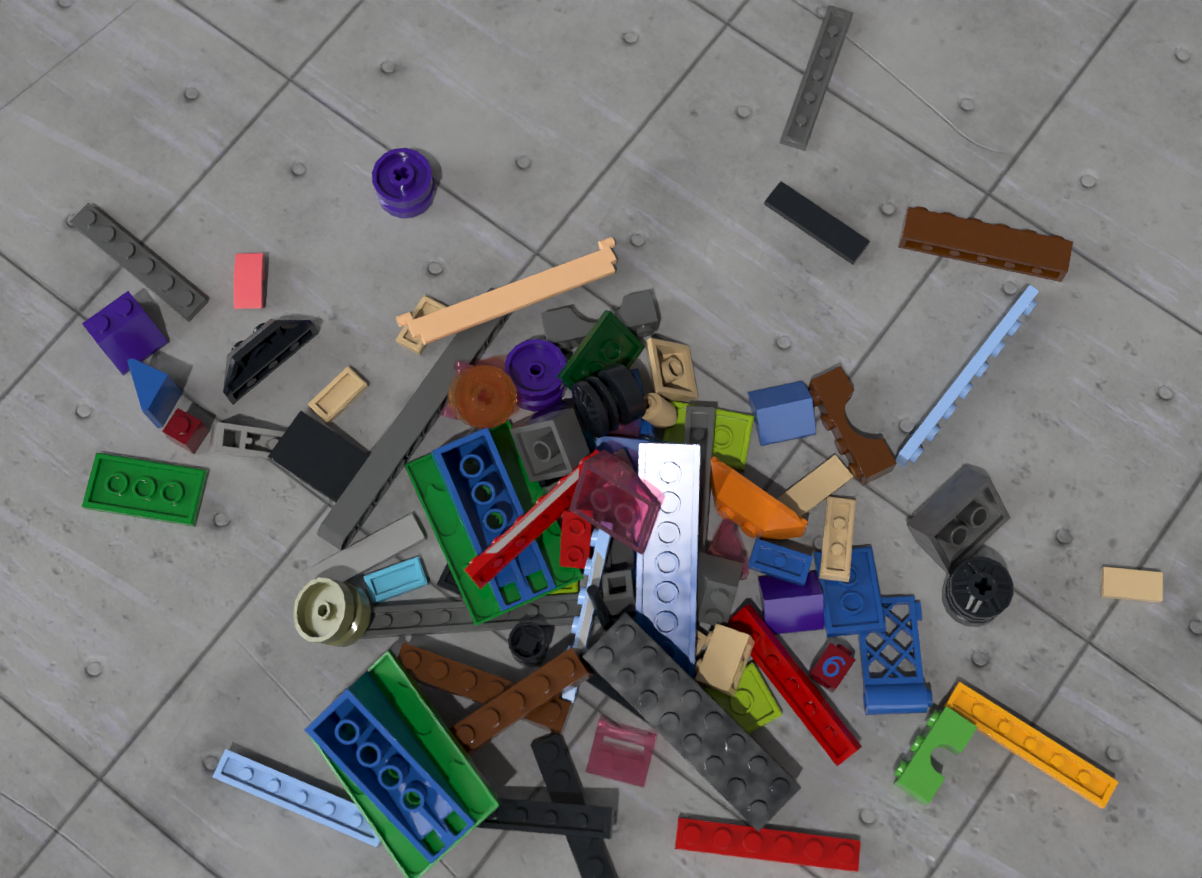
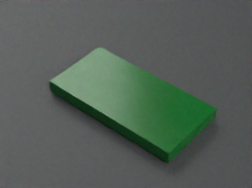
M96 452L82 507L87 510L195 527L208 472L203 469Z

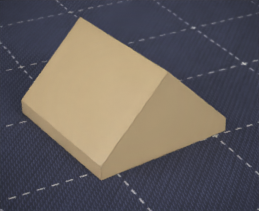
M654 338L647 339L646 355L653 393H657L668 402H683L697 399L698 393L689 346Z

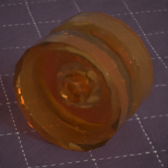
M491 365L469 366L459 371L451 381L448 390V403L454 416L463 424L481 429L487 427L495 428L506 422L513 413L517 402L516 387L511 377L502 369ZM481 391H483L485 399L478 401V395H481Z

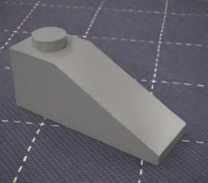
M218 422L212 424L209 453L268 459V455L285 432Z

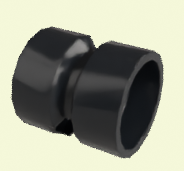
M531 622L520 623L509 634L508 645L515 661L520 665L526 667L537 666L547 657L549 650L547 637L543 629L537 624Z

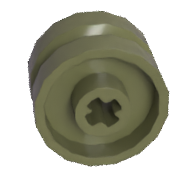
M321 577L309 581L300 590L293 610L294 624L300 636L309 642L337 647H347L355 644L364 635L369 625L371 614L369 599L363 589L355 584Z

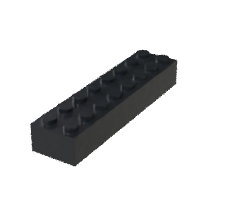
M627 611L583 653L582 657L758 832L802 788L798 781Z

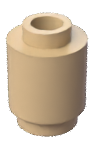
M648 393L643 397L645 414L642 418L658 429H668L675 424L677 412L674 405L657 393Z

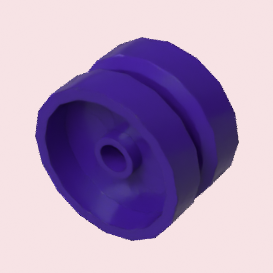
M397 148L384 153L376 161L372 170V183L382 208L391 216L402 219L414 218L425 213L432 205L436 195L435 181L431 166L426 157L416 150Z
M533 339L516 345L508 353L504 364L507 393L512 402L520 408L532 412L542 411L559 403L564 397L567 387L557 378V375L565 366L566 358L558 347L548 341Z

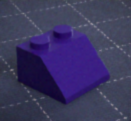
M129 291L82 323L123 376L130 371L127 360L133 358L143 362L169 343Z

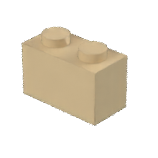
M716 624L714 631L711 630L707 635L705 655L696 664L695 680L701 686L734 697L755 641L748 634Z

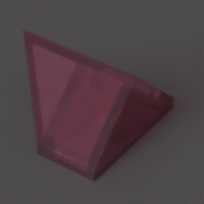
M726 519L719 528L707 554L743 563L740 576L742 581L747 579L749 570L731 521Z

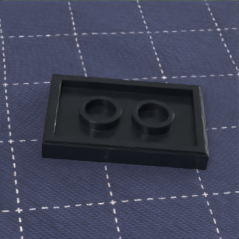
M301 410L268 455V459L334 503L338 501L369 457V455Z

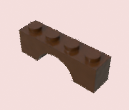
M839 366L811 380L808 391L813 400V407H818L822 414L820 418L823 426L827 431L831 430L836 439L834 440L836 449L840 455L845 454L849 461L848 468L855 480L859 479L862 486L892 472L897 463L884 440L860 436L852 430L846 420L845 405L851 399L854 388L842 367Z

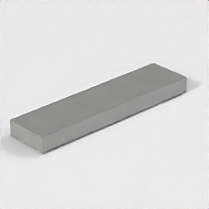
M411 513L310 567L309 570L314 579L321 577L339 580L340 582H349L426 539Z

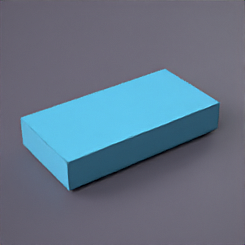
M419 557L363 576L373 605L429 585Z

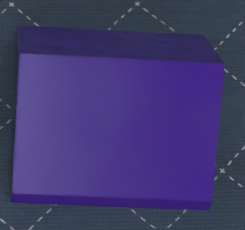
M816 571L808 572L804 587L772 576L758 577L763 621L774 635L824 629L823 592Z

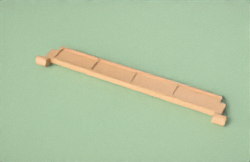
M609 237L599 241L600 250L414 320L410 312L396 316V321L399 327L407 325L413 339L421 337L424 345L615 274L613 264L616 263L617 259L611 248L615 247L614 239Z

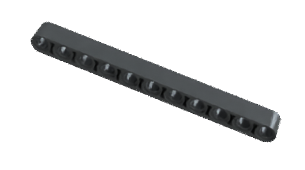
M513 312L458 332L323 520L317 532L319 537L341 551L348 547Z

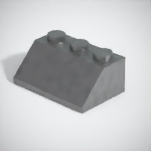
M966 467L906 525L916 543L947 574L951 575L962 562L967 560L1011 517L990 478Z

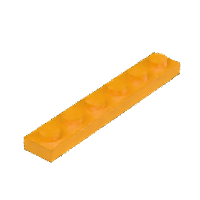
M961 682L957 683L943 708L949 707L977 726V731L1100 809L1105 808L1119 783L1114 778Z

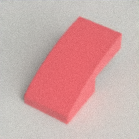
M264 253L236 254L234 267V309L264 308Z

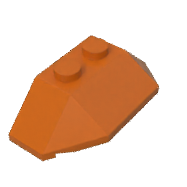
M713 456L710 460V484L714 508L720 517L729 522L732 520L740 526L742 532L748 537H756L763 541L797 538L805 534L808 525L807 520Z

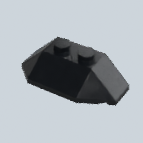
M270 319L266 323L259 324L253 330L252 335L244 341L237 342L232 347L231 352L227 354L223 393L232 405L319 334L312 321Z

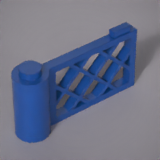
M914 596L881 597L882 607L890 605L887 609L883 607L884 617L886 616L896 624L898 629L890 638L883 632L876 633L885 641L877 652L866 645V637L870 633L858 634L865 715L927 713L928 707H932L933 697L931 689H926L923 678L917 621H922L921 602H915ZM895 605H908L909 616L903 623L890 613ZM909 621H910V629L906 626V624H907ZM901 630L912 638V645L907 651H904L893 641ZM888 644L902 655L893 666L879 656ZM912 650H913V657L909 655V653H910ZM867 653L872 656V658H871L869 661H868ZM906 659L915 666L916 677H904L896 670L897 666ZM874 660H877L888 670L883 678L869 677V666ZM891 673L895 676V678H888V677L890 676Z

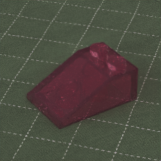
M603 450L584 461L569 510L642 555L645 553L662 503L629 464Z

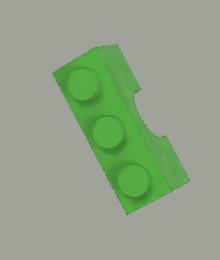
M947 706L940 712L934 710L926 722V725L930 727L924 737L919 734L910 747V750L914 753L907 762L903 759L894 772V775L898 778L893 785L922 805L930 803L945 779L944 776L932 767L930 759L932 751L935 748H945L954 755H958L963 751L977 729V726Z

